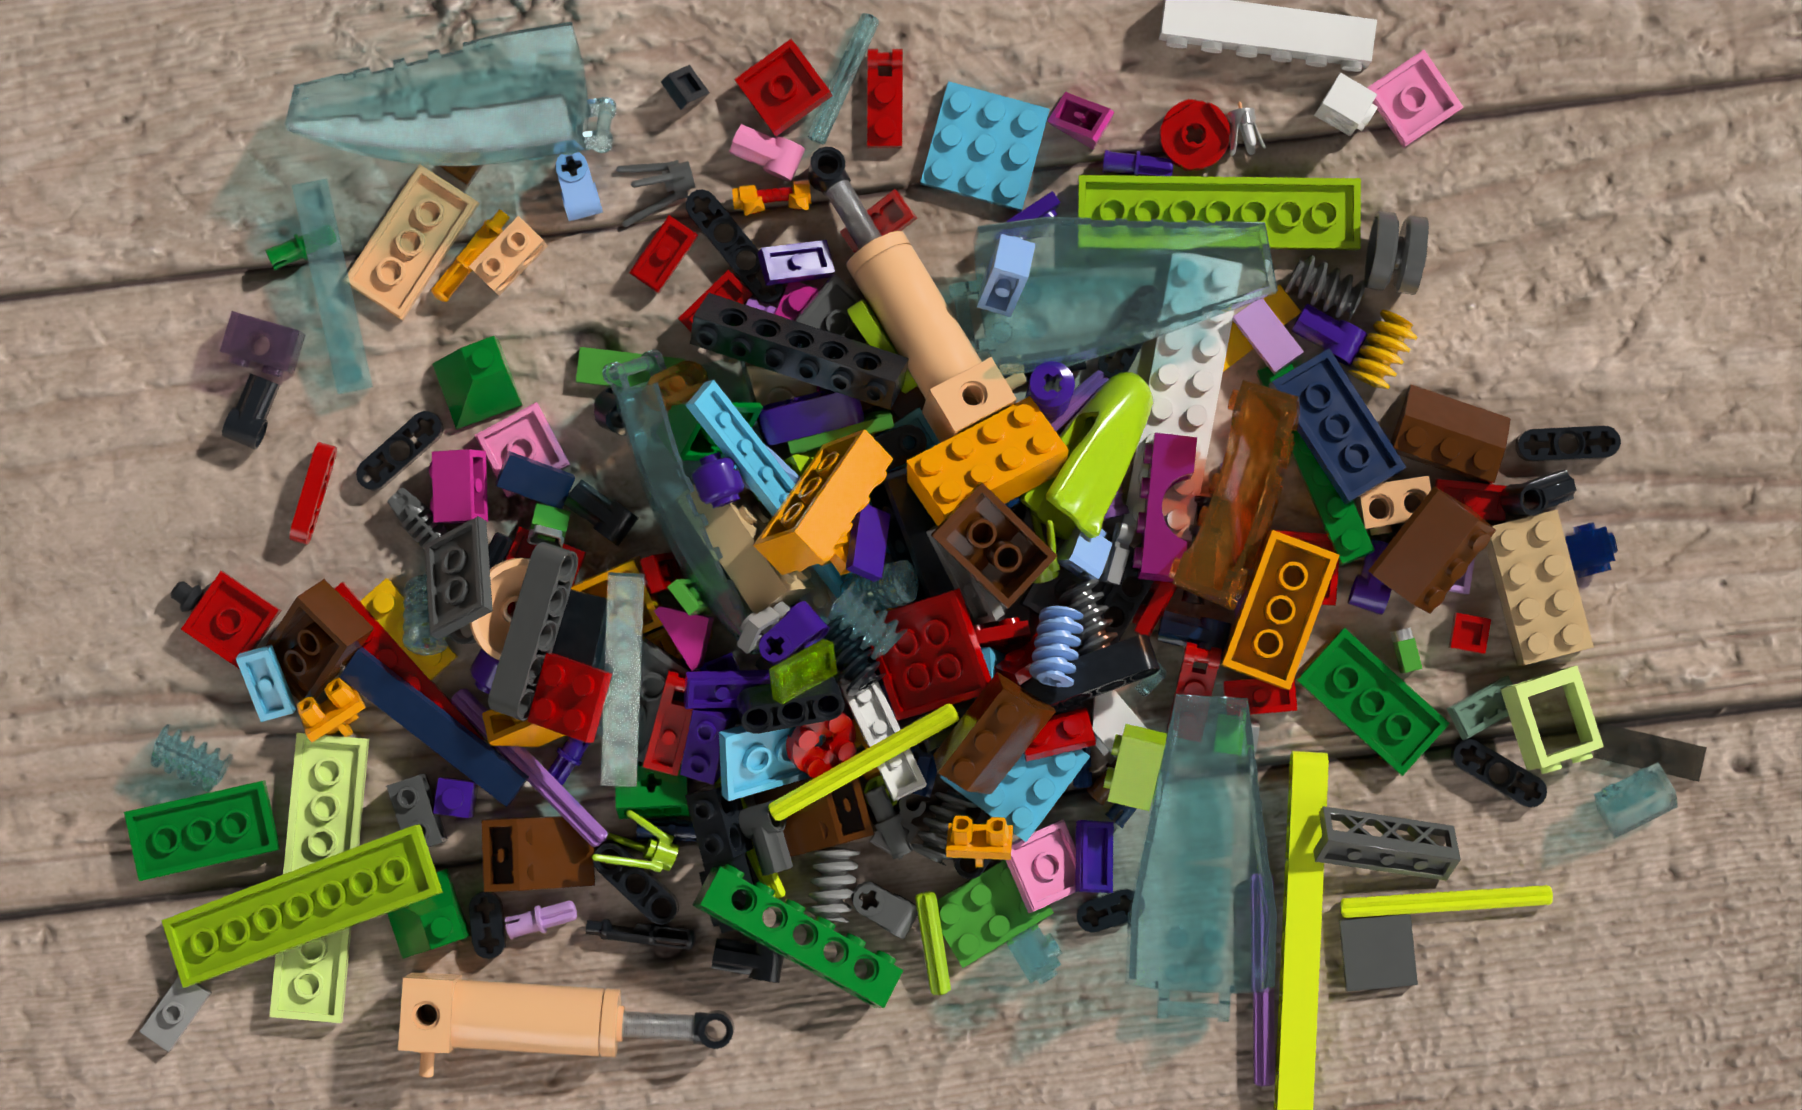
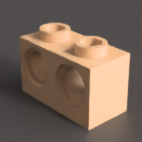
M517 216L469 267L500 296L548 245L531 227Z
M1429 476L1381 483L1356 498L1357 511L1365 529H1370L1371 536L1391 533V526L1406 523L1412 513L1406 510L1404 500L1408 494H1413L1422 502L1431 491ZM1373 500H1380L1386 506V514L1382 519L1374 518L1369 512V505Z

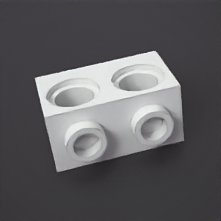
M1340 73L1314 116L1351 136L1356 129L1363 131L1378 108L1372 104L1377 94Z

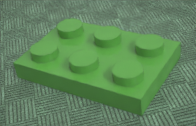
M1006 860L1000 861L985 870L979 877L970 879L937 899L942 934L962 968L1054 913L1050 905L1028 913Z

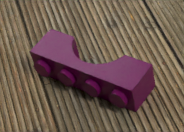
M1154 433L1151 443L1145 442L1143 464H1149L1148 477H1142L1139 495V498L1146 499L1144 512H1138L1136 533L1142 534L1141 547H1135L1133 555V568H1139L1138 579L1181 583L1184 578L1187 542L1176 536L1167 526L1162 513V502L1164 495L1171 487L1191 479L1195 467L1197 437Z

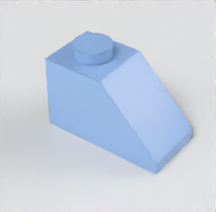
M1075 526L1069 539L1064 541L1057 552V560L1060 566L1081 580L1099 579L1103 573L1113 543L1104 538L1107 533L1103 529H1101L1100 535L1096 538H1088Z

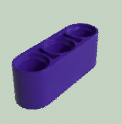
M828 389L764 405L758 416L766 445L779 444L855 425L865 420L860 400Z

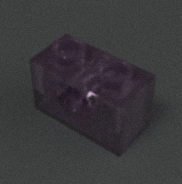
M231 311L220 352L229 356V363L246 368L249 367L250 362L263 366L261 372L282 378L284 372L294 375L306 334L300 330ZM267 337L270 342L269 350L263 355H256L254 351L255 342L259 338Z

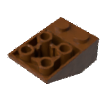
M810 777L753 794L755 803L758 805L777 800L814 778ZM859 777L786 818V827L783 833L790 857L874 835Z
M562 816L481 820L484 892L595 886V867L592 859L594 847Z

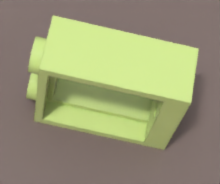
M1577 665L1562 668L1500 689L1526 770L1540 769L1542 774L1556 771L1562 768V761L1570 758L1572 763L1585 761L1593 758L1591 751L1604 747ZM1562 686L1581 744L1546 755L1528 697Z

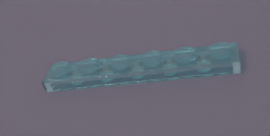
M327 178L292 185L337 393L342 394L373 387Z
M608 572L605 671L613 674L603 707L601 786L637 787L645 574Z

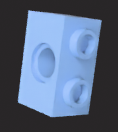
M1000 235L984 273L977 308L1011 317L1029 277L1035 243L1015 236Z

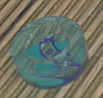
M1160 664V670L1156 674L1140 680L1134 687L1140 695L1146 697L1167 676L1168 671Z

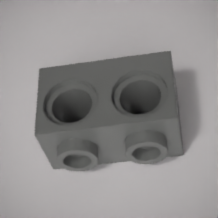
M420 774L386 786L400 830L420 824L428 847L448 841L440 814L433 813L435 799L426 774Z

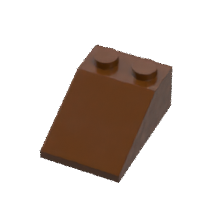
M982 482L967 495L931 534L983 588L1008 609L1058 556Z
M323 579L297 596L266 646H273L290 692L301 702L307 697L316 699L323 692L327 684L338 675L357 650L363 646L374 628L339 592Z

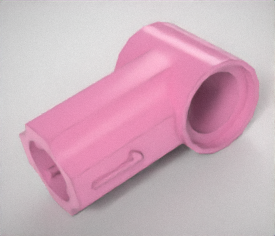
M741 124L733 138L729 152L763 167L764 171L777 178L791 182L805 148L786 138L779 136L773 138Z

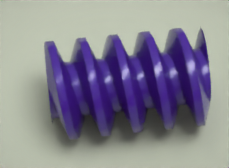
M1056 361L1044 362L1038 365L1032 372L1025 398L1031 396L1048 421L1055 420L1062 416L1069 407L1075 388L1074 376L1070 369L1062 363Z

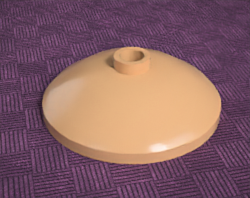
M530 558L509 559L490 569L493 611L470 623V628L476 642L484 652L494 659L500 660L514 611L509 614L507 607L511 602H514L516 607Z

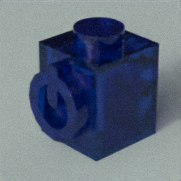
M1594 522L1573 527L1575 534L1566 536L1565 540L1573 570L1577 571L1578 578L1612 570L1610 562L1615 561L1614 553L1618 551L1613 533H1608L1606 526L1596 529Z

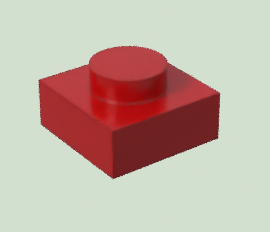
M1454 613L1448 648L1486 654L1491 619Z

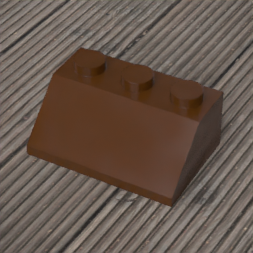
M1410 384L1390 443L1400 456L1479 483L1492 484L1495 483L1506 451L1511 418Z
M1434 486L1368 571L1408 602L1431 614L1444 601L1445 595L1455 582L1466 573L1468 566L1477 554L1488 545L1496 529L1470 507Z
M997 672L933 754L938 773L966 791L992 794L1054 715L1055 709Z

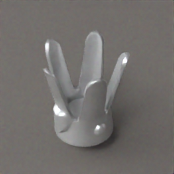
M1239 101V109L1227 113L1231 126L1230 155L1234 156L1236 153L1238 129L1241 130L1247 153L1253 155L1256 145L1255 133L1262 148L1266 149L1255 124V109L1242 108V103Z

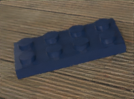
M1330 349L1320 353L1269 384L1272 393L1345 505L1406 468Z

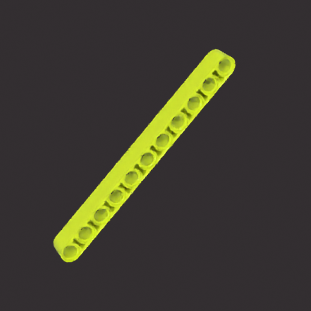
M1291 751L1274 1110H1313L1324 863L1315 862L1313 850L1322 837L1319 811L1322 806L1327 807L1329 760L1328 753Z

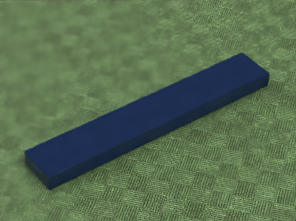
M363 647L357 650L339 676L506 807L511 804L528 780L529 776Z

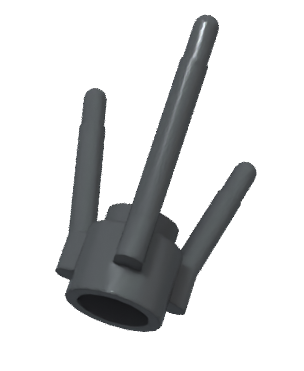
M678 160L667 163L633 164L616 168L619 173L662 171V175L632 181L631 186L636 188L664 182L667 192L674 190V193L624 220L622 223L624 227L644 219L676 200L687 198V190L695 188L689 161L679 163Z

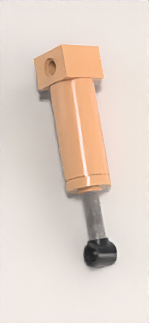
M833 147L819 148L811 157L808 180L814 189L822 192L824 196H828L860 250L848 260L846 264L847 269L898 354L909 358L907 369L926 399L922 413L939 442L941 443L1015 404L1017 398L1012 391L1026 384L1027 380L1024 373L1019 371L1004 378L992 357L983 362L981 361L904 232L895 231L882 236L850 184L851 179L845 170L846 161L843 154ZM827 165L832 167L835 172L825 174L818 168Z
M412 972L403 977L398 1050L420 1053L419 1075L430 1078L434 1073L435 1053H450L454 1048L597 1057L601 1055V1057L616 1058L618 1042H622L623 1037L693 1041V1044L719 1049L730 1042L735 1027L731 1016L721 1010H713L708 1013L696 1012L691 1017L690 1014L688 1017V1014H680L679 1016V1014L672 1013L671 1015L670 1013H662L661 1015V1013L654 1012L653 1014L652 1012H644L643 1014V1012L625 1011V1006H621L620 989L605 990L604 988L462 980V975ZM426 1004L435 1008L437 1012L436 1020L426 1017L424 1013V1006ZM712 1020L721 1021L726 1027V1034L718 1039L712 1038L707 1033V1024Z

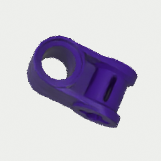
M806 601L799 602L773 628L763 635L760 639L759 651L762 657L775 668H788L807 650L818 644L826 636L829 626ZM777 644L781 645L784 650L780 655L773 649Z

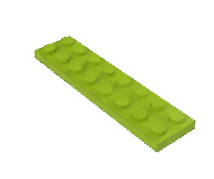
M1079 175L1077 247L1360 250L1361 178Z
M419 824L161 921L182 987L186 988L443 893L421 825Z

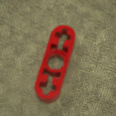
M318 442L314 449L290 529L289 539L306 545L311 541L335 463L336 446Z

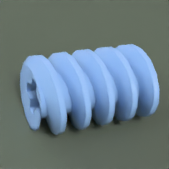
M1049 606L1040 611L1039 620L1041 622L1037 626L1038 636L1034 640L1036 649L1032 652V660L1034 662L1029 668L1030 674L1039 682L1055 687H1071L1074 685V680L1069 676H1065V674L1076 672V666L1067 661L1076 660L1079 656L1078 652L1070 649V647L1081 645V640L1072 635L1083 632V626L1074 622V620L1083 619L1084 615L1081 612L1064 606Z

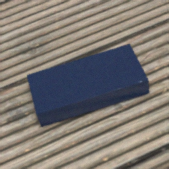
M508 451L495 483L497 487L562 509L575 481V476L566 471Z

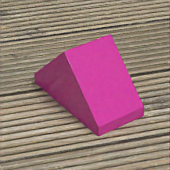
M1065 92L1047 122L1094 150L1112 121L1114 111Z
M660 606L655 609V613L691 671L703 667L714 617L707 615L689 616L685 610L668 606Z

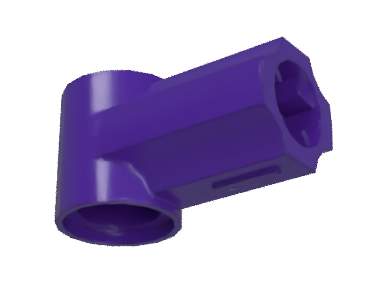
M1309 304L1305 305L1291 330L1323 348V352L1330 349L1336 360L1347 366H1351L1368 335L1359 327L1344 320L1338 321Z
M1372 539L1371 542L1375 551L1365 556L1361 572L1357 574L1353 582L1348 604L1382 615L1386 609L1392 589L1373 576L1368 570L1389 543Z

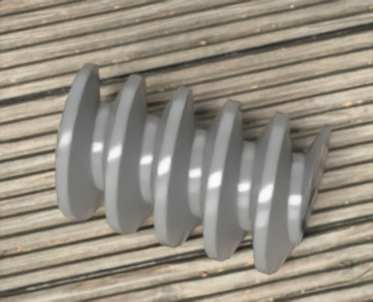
M839 847L816 850L815 855L824 859V863L814 864L813 869L820 872L822 876L811 879L810 883L820 889L819 891L809 893L808 897L817 901V905L807 907L806 911L815 917L820 916L831 921L849 923L850 921L841 916V913L850 912L852 906L844 902L843 899L853 897L854 892L846 888L845 885L856 883V878L848 874L847 871L858 869V863L852 861L849 857L860 855V851Z

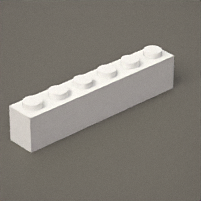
M1164 0L1159 40L1166 41V45L1173 48H1187V44L1200 45L1202 51L1210 53H1221L1222 49L1236 50V55L1241 57L1254 58L1257 57V53L1271 55V60L1278 62H1291L1292 58L1306 60V64L1310 66L1326 67L1327 63L1341 64L1340 68L1342 70L1359 72L1362 70V67L1367 68L1372 62L1377 20L1234 0Z

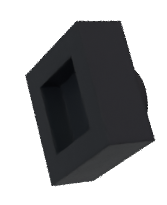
M690 65L669 73L661 81L680 110L702 101L710 93Z

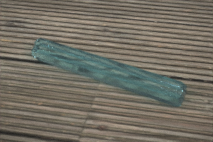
M861 14L830 83L829 90L833 96L821 104L809 130L808 138L817 144L824 145L878 27L879 19L871 14Z

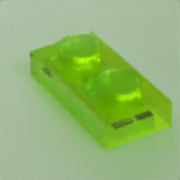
M822 639L770 668L773 700L783 705L836 675L834 644L826 639Z

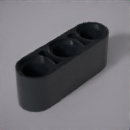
M828 674L749 687L741 691L736 698V706L742 726L747 732L753 734L833 720L842 714L845 707L837 680Z
M614 842L600 846L594 853L602 855L606 849H613L619 854V857L636 859L623 846ZM593 860L597 871L653 923L667 924L678 914V899L649 870L618 865L616 868L610 869L605 867L602 862ZM636 873L644 877L646 887L643 892L634 893L628 888L627 880L631 874ZM665 898L671 903L672 911L668 917H659L655 914L653 903L656 899Z

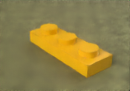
M385 578L360 601L430 680H433L458 658L456 653L442 638L438 640L430 635L429 623L389 578Z

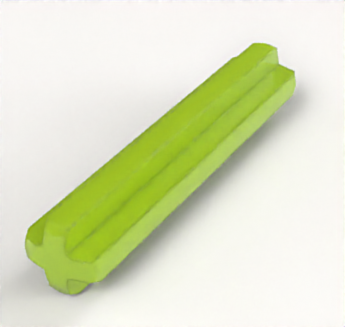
M925 891L916 895L915 901L929 987L932 995H943L951 990L937 898L933 891Z

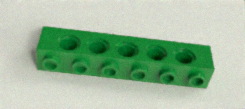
M725 864L724 868L721 866L712 867L692 906L874 1008H885L904 971L894 965L896 962L894 957L879 950L874 954L864 948L866 945L864 940L850 933H847L846 937L834 931L836 925L820 916H817L814 920L804 914L806 908L790 899H786L784 903L773 896L775 891L772 888L757 881L755 885L742 879L744 873L731 865ZM737 890L741 891L746 898L745 905L741 910H737L732 904V895ZM768 907L773 909L776 914V921L772 927H767L762 919L763 912ZM798 925L803 926L807 934L805 941L801 945L796 943L793 938V931ZM829 942L833 943L837 950L836 957L831 962L824 956V947ZM859 959H862L867 966V972L861 979L854 972L855 963Z

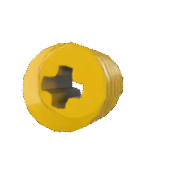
M1383 309L1380 312V316L1384 321H1376L1373 324L1378 334L1369 333L1366 337L1371 346L1363 345L1359 349L1365 359L1355 358L1352 363L1358 371L1349 370L1347 372L1372 387L1389 390L1390 386L1383 379L1384 376L1396 377L1397 375L1390 365L1392 363L1403 365L1404 361L1397 355L1398 351L1409 353L1411 349L1404 343V340H1417L1418 337L1411 330L1413 326L1411 322L1396 313Z

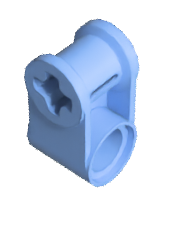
M575 150L561 153L556 161V172L562 190L561 196L568 221L603 213L597 188L592 180L585 157ZM574 160L576 165L582 164V167L577 169L576 176H571L568 171L563 172V169L568 167L567 161Z

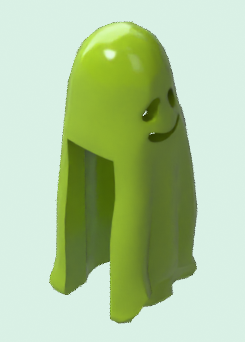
M1132 372L1118 373L1108 379L1059 435L1068 448V459L1058 475L1021 495L1020 501L1032 510L1033 515L1041 523L1046 525L1048 520L1053 521L1057 537L1064 540L1069 539L1075 526L1088 538H1096L1100 535L1104 516L1124 479L1151 413L1153 396L1144 379Z

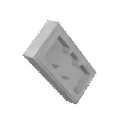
M178 976L139 1032L167 1052H170L212 992L199 983L183 988Z

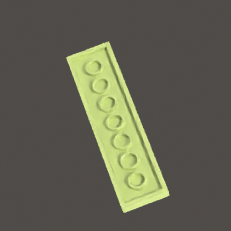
M296 733L283 874L359 846L369 739L323 735L314 742H311L305 733ZM352 927L275 955L269 1017L331 1023L343 1022Z

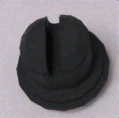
M185 581L178 582L171 591V598L181 604L180 610L182 612L192 610L202 596L200 585L191 587Z

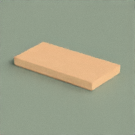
M419 164L342 282L403 321L480 203Z

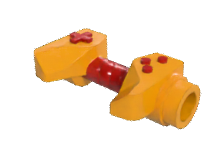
M809 180L793 181L792 187L757 190L755 185H746L732 188L734 210H744V216L765 211L764 203L788 201L789 208H793V210H809L808 204H812Z

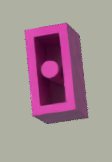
M464 449L432 452L429 473L432 479L433 496L430 501V509L433 514L434 523H466L477 516L488 522L486 451Z

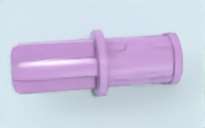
M570 900L544 908L538 905L532 911L505 917L506 930L510 939L538 931L546 933L547 928L574 921L577 917V910L573 901Z

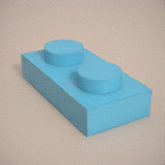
M269 645L239 653L236 661L260 722L293 714L297 707L273 646Z

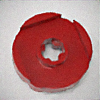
M1196 99L1184 100L1174 105L1165 115L1159 130L1160 146L1167 159H1170L1174 165L1182 170H1204L1216 164L1225 154L1229 144L1230 125L1225 114L1215 104L1196 101ZM1192 126L1195 130L1199 128L1203 130L1204 133L1200 137L1201 143L1196 144L1194 141H1187L1188 127Z
M842 712L839 717L833 720L797 726L793 731L792 738L788 735L786 740V751L790 761L810 777L816 778L855 756L857 751L854 744L856 739L854 724ZM821 735L827 737L826 741L821 746L815 747V745L819 743V737Z

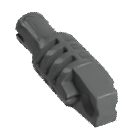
M405 488L398 490L387 501L400 521L401 526L424 551L425 544L448 533V529L443 523H434L431 510Z

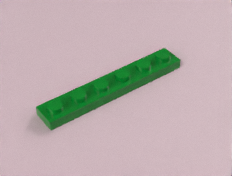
M1289 364L1275 375L1269 367L1260 369L1256 375L1335 553L1340 555L1338 559L1340 565L1342 566L1373 553L1375 549L1354 502L1351 501L1346 505L1344 504L1269 388V384L1272 381L1293 370V364Z

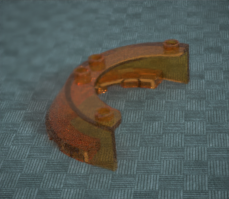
M1246 380L1242 381L1240 390L1233 389L1230 396L1228 410L1233 411L1230 434L1220 474L1214 473L1210 483L1209 493L1213 494L1209 507H1202L1197 522L1200 530L1191 547L1183 553L1182 558L1175 557L1169 574V578L1174 579L1173 585L1230 610L1236 608L1238 601L1234 600V598L1242 599L1250 580L1247 569L1252 570V568H1255L1267 533L1271 528L1283 490V486H1280L1283 481V477L1279 476L1281 468L1287 470L1290 465L1295 444L1293 442L1294 434H1291L1292 430H1297L1300 416L1298 396Z

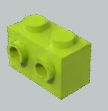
M1125 724L1123 735H1115L1111 755L1118 756L1115 768L1108 767L1103 788L1110 789L1108 802L1150 811L1167 733Z

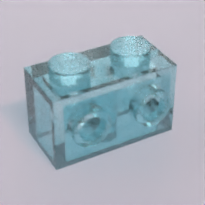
M1659 763L1640 769L1632 776L1615 784L1608 785L1594 794L1597 810L1614 839L1678 807L1676 791Z
M1035 924L1007 941L1009 949L1030 984L1037 980L1041 985L1058 974L1056 968L1061 963L1057 957L1063 953L1051 933L1044 936L1038 925Z

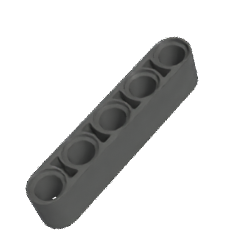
M545 542L539 543L533 550L490 690L488 703L491 710L521 721L528 719L546 653H552L577 571L578 557L575 552Z

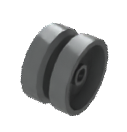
M1376 212L1370 231L1365 261L1364 281H1366V288L1384 290L1389 285L1393 273V285L1397 293L1410 295L1417 293L1427 257L1428 218L1409 215L1404 220L1399 234V220L1396 213Z

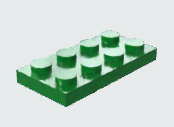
M1343 628L1296 679L1302 687L1400 776H1403L1450 724L1346 628Z
M265 780L124 812L139 881L280 850Z

